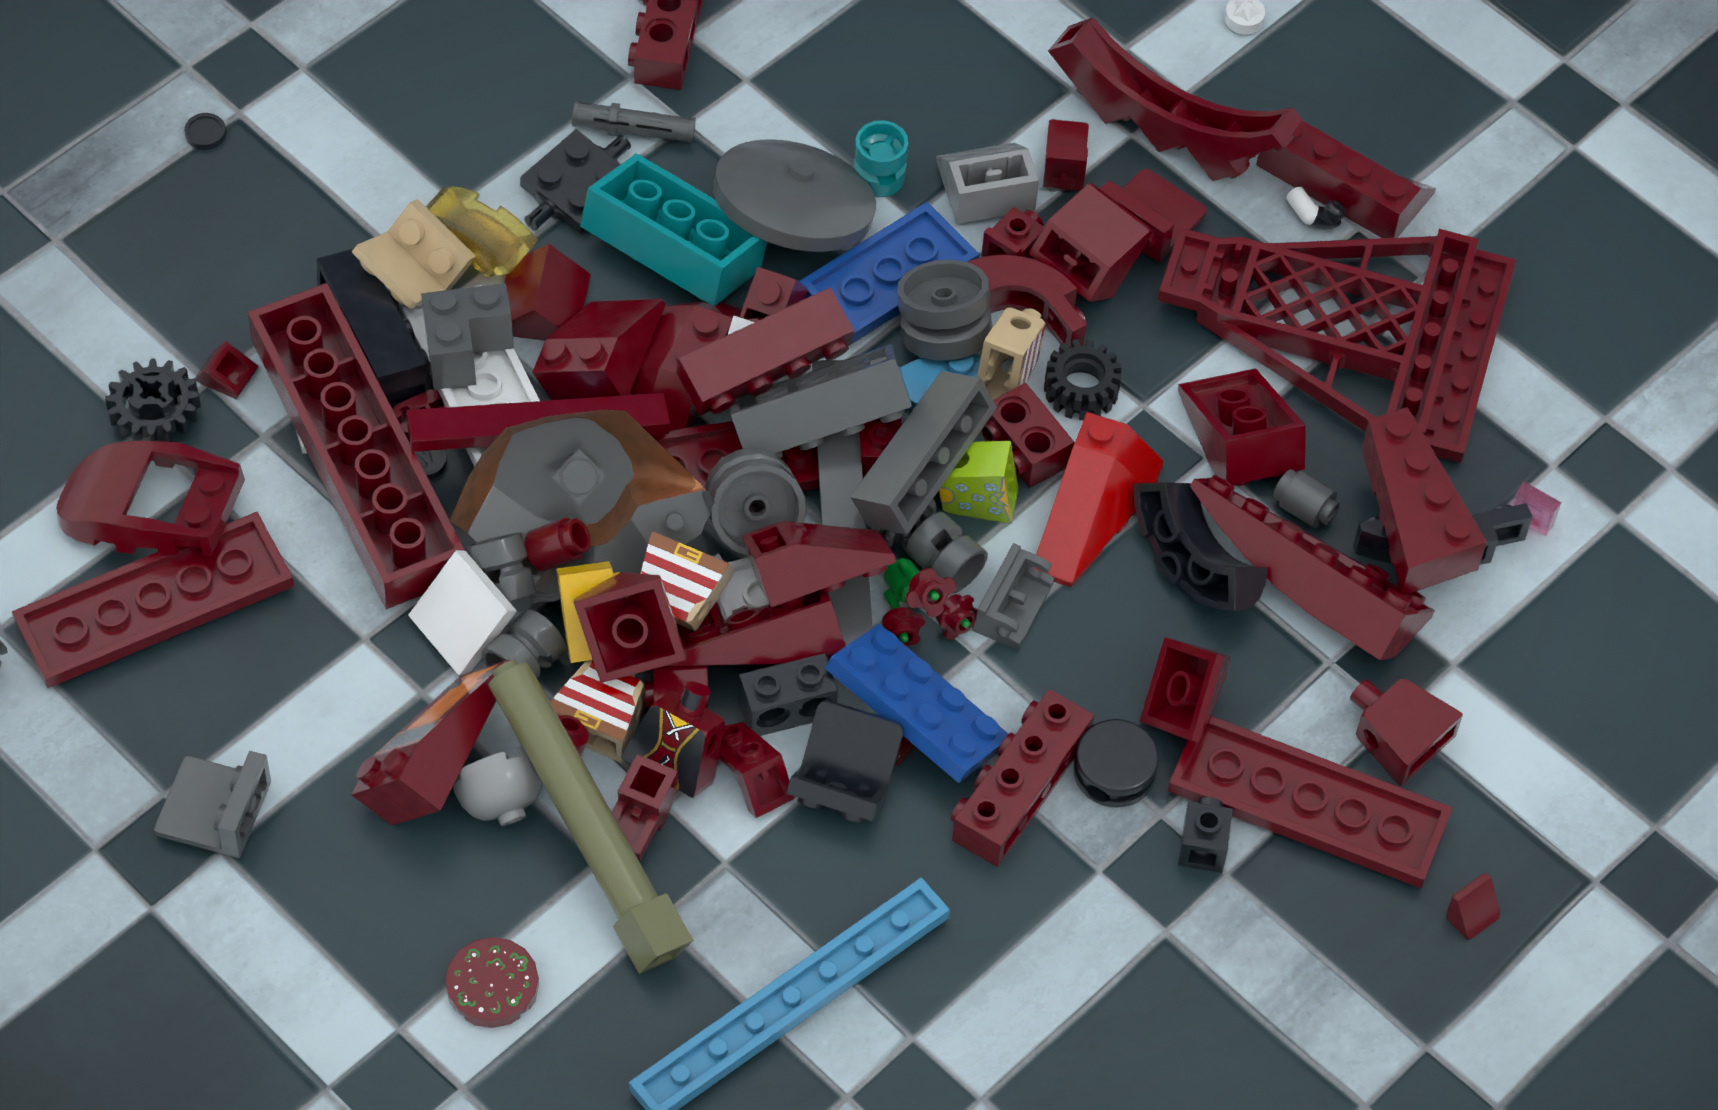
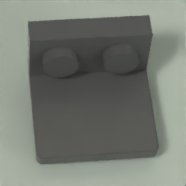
M249 750L244 765H238L236 768L192 756H185L155 824V835L240 858L271 784L267 755Z

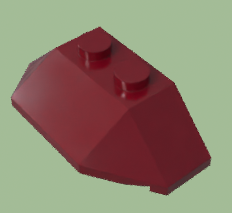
M705 301L665 306L630 394L664 393L670 419V431L690 428L698 416L695 406L676 373L678 359L727 336L733 316L740 317L742 309L723 302L713 306Z

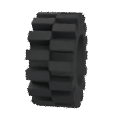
M1078 339L1072 340L1070 349L1064 343L1059 346V352L1055 350L1052 352L1050 361L1047 362L1044 392H1046L1048 403L1054 401L1053 409L1059 413L1065 408V417L1072 419L1073 413H1079V420L1083 421L1087 412L1101 416V410L1106 414L1111 411L1112 404L1115 405L1118 400L1122 367L1120 362L1116 363L1117 356L1113 351L1106 355L1107 346L1100 344L1098 349L1093 348L1094 341L1087 340L1086 346H1080V340ZM1078 372L1088 373L1097 378L1099 383L1093 387H1078L1067 380V376Z

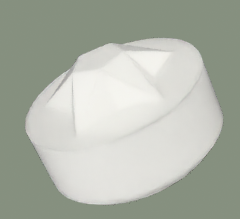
M1230 0L1226 6L1225 23L1230 30L1238 34L1250 35L1256 33L1263 26L1265 8L1259 0Z

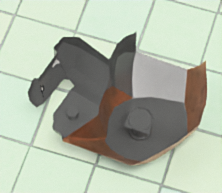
M596 410L547 416L505 428L481 455L470 473L450 522L466 531L476 542L521 532L525 544L526 534L530 530L562 518L581 520L589 531L591 545L589 550L584 552L580 559L545 572L536 569L526 558L522 561L523 566L531 569L537 591L530 595L532 602H554L560 599L557 568L609 561L613 573L640 574L652 532L685 545L702 534L704 524L711 514V506L713 507L715 501L710 492L626 411ZM718 553L717 555L713 556V557H715V558L720 559V560L723 561V559L721 558V556L719 555V553Z

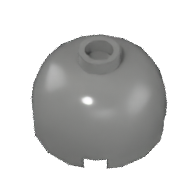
M522 746L517 747L520 756L509 759L505 751L480 759L461 769L460 776L457 777L452 788L461 806L471 816L483 821L498 819L501 826L515 823L526 817L524 809L537 800L542 791V781Z

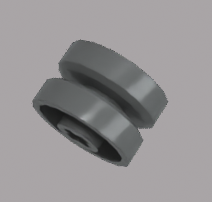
M935 260L918 265L903 275L898 282L897 295L899 311L901 313V337L908 351L921 358L941 361L967 357L983 348L984 340L992 329L991 309L989 308V278L982 269L971 263L958 260Z
M758 448L736 450L721 458L708 474L704 488L710 492L715 501L713 507L711 506L709 518L721 541L735 552L748 555L742 535L781 521L804 522L806 516L805 496L789 466L774 453ZM754 500H759L755 504L752 503Z

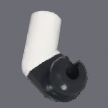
M1302 187L1292 189L1286 196L1290 206L1306 225L1333 229L1341 224V219L1346 214L1344 206L1338 201H1328L1325 207L1315 205Z

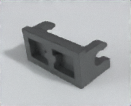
M1013 543L977 609L975 632L1019 650L1054 584V577L1047 574L1052 564L1048 560L1023 550L1020 545Z

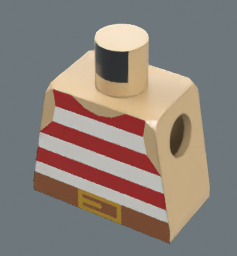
M1012 307L1006 308L984 340L977 377L981 378L993 400L1027 383L1037 365L1046 323L1042 315L1034 309L1020 311ZM1007 360H1013L1008 371L1004 372L1002 364Z
M652 532L640 574L660 575L675 622L696 631L731 580L734 570L727 562Z
M588 660L584 662L550 703L557 715L573 716L580 720L587 728L589 739L585 748L623 763L624 759L621 756L635 733L644 708L645 684L640 679L635 678L636 674L601 683L593 660Z

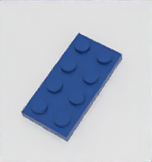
M925 202L799 282L808 288L805 299L831 287L854 329L851 344L900 314L897 289L898 282L906 272L918 265L935 260L968 262L979 258L980 254L928 202Z
M877 624L831 656L825 667L829 673L878 715L901 723L904 727L903 736L958 783L995 756L1003 740L1008 735L992 717L987 716L968 700L959 689L948 683L926 661L920 659L901 643L892 632L887 631L880 624Z

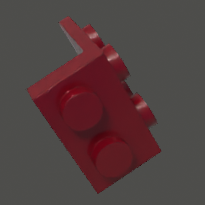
M1142 169L1123 188L1110 180L1100 188L1154 230L1143 247L1142 252L1158 263L1173 250L1180 227L1193 230L1206 215V207L1149 169Z

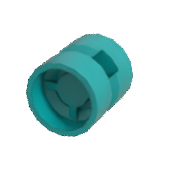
M885 120L865 124L858 131L855 139L854 169L860 177L869 183L875 197H888L897 193L903 187L906 180L908 136L903 128Z

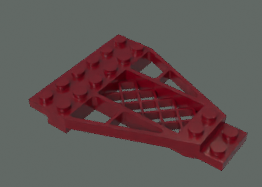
M1180 227L1159 290L1158 301L1198 311L1196 317L1198 323L1365 432L1369 420L1376 417L1332 389L1336 371L1340 368H1347L1390 380L1394 384L1386 414L1408 407L1436 456L1461 463L1516 259L1477 249L1479 239L1439 229L1437 236L1263 243L1244 237L1218 238ZM1427 255L1430 257L1423 285L1367 270L1370 257ZM1362 258L1360 268L1327 259ZM1268 271L1283 275L1285 278L1270 283L1263 272ZM1254 278L1260 288L1249 292L1252 279ZM1304 282L1324 286L1325 288L1311 294ZM1293 288L1300 299L1285 304L1278 293ZM1344 293L1365 297V299L1351 304ZM1268 298L1275 309L1261 315L1253 304ZM1333 298L1341 310L1326 315L1319 304ZM1388 303L1403 307L1406 310L1392 316L1384 304ZM1308 309L1315 318V321L1301 326L1294 314ZM1373 309L1381 321L1367 326L1360 317V314ZM1283 319L1286 324L1278 323L1277 321ZM1349 320L1356 331L1342 337L1334 325ZM1413 320L1409 336H1407L1400 325ZM1323 330L1326 335L1319 334V333H1317V332H1320V331ZM1389 330L1397 342L1383 348L1375 336ZM1364 341L1367 346L1360 345L1357 343ZM1272 349L1328 364L1330 370L1326 382L1318 380Z

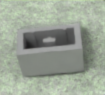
M1009 143L936 156V163L956 224L1005 216L1013 207L1022 213L1026 210L1035 211L1039 179L1028 148L1017 143Z

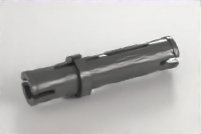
M575 100L572 114V126L574 127L581 126L607 130V135L616 136L617 132L688 142V144L693 142L696 118L693 117L686 118L656 112L620 108L619 103H611V106Z

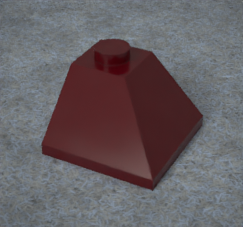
M1164 637L1139 722L1199 743L1219 699L1222 685L1227 676V668L1231 656Z

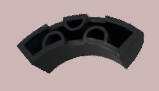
M1159 482L1133 484L1136 516L1142 537L1149 538L1157 556L1154 562L1173 586H1180L1193 596L1192 600L1207 607L1227 611H1243L1252 608L1263 593L1268 568L1243 563L1230 555L1219 544L1207 524L1201 501L1190 487L1191 483Z

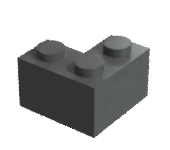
M506 283L421 293L434 390L477 385L473 353L514 348L511 311Z

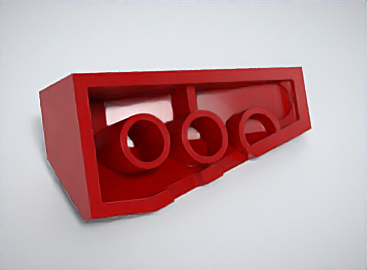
M1089 412L1085 415L1036 555L1048 560L1052 564L1047 574L1054 577V582L1072 587L1101 555L1102 549L1116 533L1119 534L1127 526L1128 520L1136 512L1133 484L1157 483L1164 460L1128 424Z

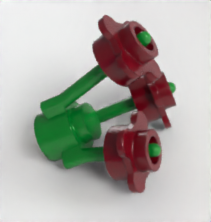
M904 558L896 560L895 563L890 564L885 570L883 579L889 589L884 592L883 597L889 604L890 611L882 617L881 624L887 631L892 632L906 647L920 642L919 631L925 625V619L921 614H915L909 608L900 607L899 602H905L911 608L920 607L930 617H936L939 625L945 628L944 637L948 640L955 639L959 634H964L973 627L977 617V608L973 607L974 598L971 595H964L962 597L959 594L948 597L956 589L955 581L952 578H942L932 568H924L919 571L911 560Z

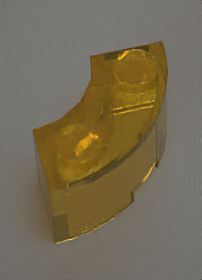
M443 187L428 203L426 208L475 254L476 258L472 265L486 277L510 273L538 242L535 235L517 217L501 205L495 211L478 201L477 199L480 195L475 191L461 187Z

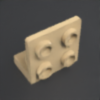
M418 199L407 205L387 232L357 244L352 251L360 260L361 266L369 274L376 276L390 289V293L396 301L410 309L422 304L421 293L451 290L477 257Z

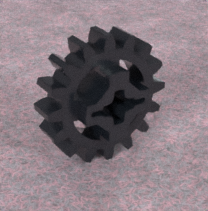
M151 358L149 366L144 368L136 361L133 363L134 372L128 373L127 371L120 370L118 372L120 383H109L110 395L105 396L107 411L111 425H117L121 437L132 433L133 441H142L143 437L149 438V441H158V437L164 436L168 442H174L173 432L177 430L182 434H187L188 427L186 421L197 422L198 420L196 409L201 408L196 380L195 378L189 379L185 367L175 372L173 361L168 360L163 367H158L156 359ZM180 395V396H181V401H180V403H179V405H178V407H177V406H176V405L178 404L177 397ZM128 400L129 407L126 409L125 405Z

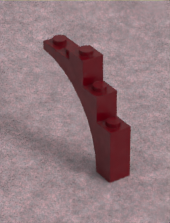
M1094 17L1069 25L1048 50L1049 54L1105 124L1119 119L1128 121L1132 118L1158 152L1172 148L1180 150L1186 147L1212 181L1226 177L1234 179L1242 175L1250 166L1249 160L1261 152L1271 149L1274 151L1283 149L1293 140L1294 136L1292 133L1302 121V118L1293 107L1275 111L1242 110L1219 105L1192 95L1165 81L1139 63L1112 39Z

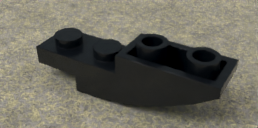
M1527 503L1515 506L1500 505L1491 511L1471 515L1487 541L1480 565L1491 563L1496 546L1526 539L1533 518ZM1372 517L1363 523H1359L1353 544L1355 554L1392 564L1388 551L1390 547L1385 528H1382L1380 517Z

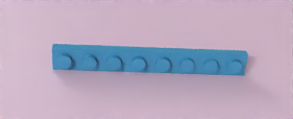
M919 878L629 1082V1091L645 1110H679L949 919L950 909L922 878Z

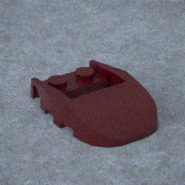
M164 441L112 443L92 452L72 472L57 502L58 524L67 536L72 537L76 541L94 546L101 541L114 544L116 552L134 554L136 548L157 549L158 555H177L181 546L201 548L203 556H212L245 478L239 463L183 443ZM151 461H154L155 465L160 467L173 468L175 464L193 468L196 474L174 524L146 517L127 515Z

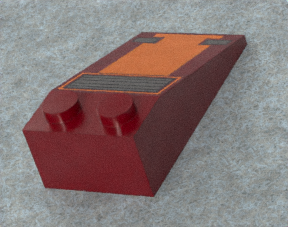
M508 659L459 676L381 749L363 762L356 775L359 780L351 795L390 825L440 811L497 701L488 686L489 682L494 678L492 672L498 666L510 660Z

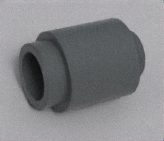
M1292 469L1288 470L1278 482L1273 493V498L1280 502V508L1313 528H1317L1322 523L1328 525L1337 514L1340 506L1336 502L1337 492L1304 471L1297 473Z

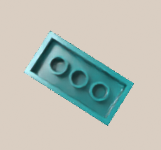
M637 153L587 190L580 227L708 304L717 305L755 275L757 267L761 268L767 241L750 234L735 224L722 211L715 199Z

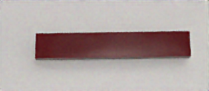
M664 393L407 410L406 415L411 452L489 447L505 428L547 416L596 410L626 411L650 435L670 434V419Z

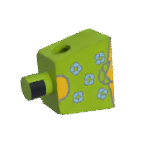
M1011 441L972 442L939 489L942 507L945 512L1012 524L1019 488Z

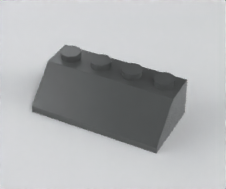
M889 344L810 371L798 377L775 383L770 389L757 396H751L750 393L735 399V404L731 406V417L743 449L758 448L772 452L781 458L783 457L782 451L796 446L799 447L800 451L817 447L824 443L823 437L837 432H839L841 437L858 433L865 428L863 423L880 418L882 423L899 419L906 414L904 409L910 408L912 405L893 344Z

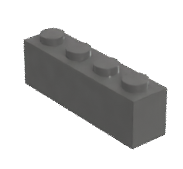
M941 371L850 497L868 526L906 535L909 533L997 408L981 378Z

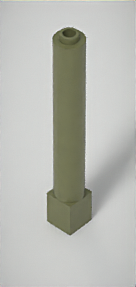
M510 660L498 666L492 672L494 678L489 682L488 686L619 919L613 928L638 973H644L677 958L694 940L668 894L665 893L658 896L530 665L526 662L518 664L516 660Z

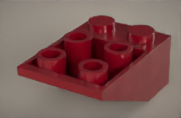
M781 521L742 535L757 582L771 607L779 605V607L785 608L796 605L804 599V595L818 590L821 592L835 591L843 587L848 579L859 575L863 577L876 576L883 573L887 569V565L896 562L894 553L878 530Z

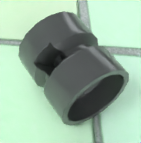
M938 512L923 521L909 538L905 552L921 568H932L940 577L952 578L956 584L954 593H957L968 586L979 575L985 566L988 553L969 535L962 536L963 530L944 512Z
M521 532L486 539L466 546L470 557L508 601L526 597L537 592L531 569L523 566L522 563L527 557V552Z
M529 609L509 626L511 634L503 633L499 635L483 650L482 657L487 667L508 659L516 660L518 664L526 662L530 665L538 679L541 673L540 668H549L566 652L567 647L557 628L546 617L537 611Z

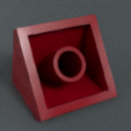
M549 243L508 264L504 283H506L513 337L545 341L585 307L591 274Z
M620 572L574 599L573 603L601 683L687 660V655L660 575Z

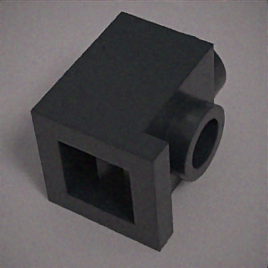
M1213 797L1199 798L1197 803L1188 801L1178 866L1219 873L1223 872L1228 852L1233 809L1223 807L1222 801Z

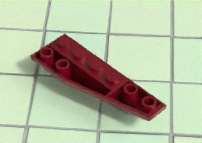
M1213 475L1211 478H1199L1192 481L1190 487L1213 520L1253 566L1268 568L1267 579L1278 590L1308 614L1377 659L1395 658L1432 618L1435 610L1424 604L1426 598L1417 591L1408 595L1399 592L1398 586L1388 581L1390 574L1382 568L1369 563L1367 566L1361 564L1303 531L1297 525L1273 514L1261 502L1238 494L1234 491L1235 487L1221 477Z

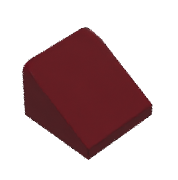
M225 340L212 352L195 376V380L206 387L236 399L259 366Z
M1487 872L1485 874L1482 873L1453 894L1446 913V919L1467 940L1474 938L1500 917V909L1492 878Z

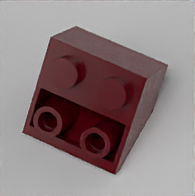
M1088 183L1047 221L1029 254L1037 261L1045 263L1065 275L1078 288L1077 292L1089 302L1110 299L1116 294L1154 230L1096 185Z

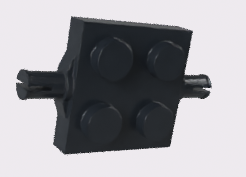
M577 129L570 133L520 177V186L531 194L539 204L529 215L525 216L524 220L527 226L531 227L532 225L531 229L536 231L550 217H554L566 222L581 234L585 230L580 225L588 188L621 165L617 159L631 148L630 141L627 138L624 139V136L620 134L607 147L602 148Z

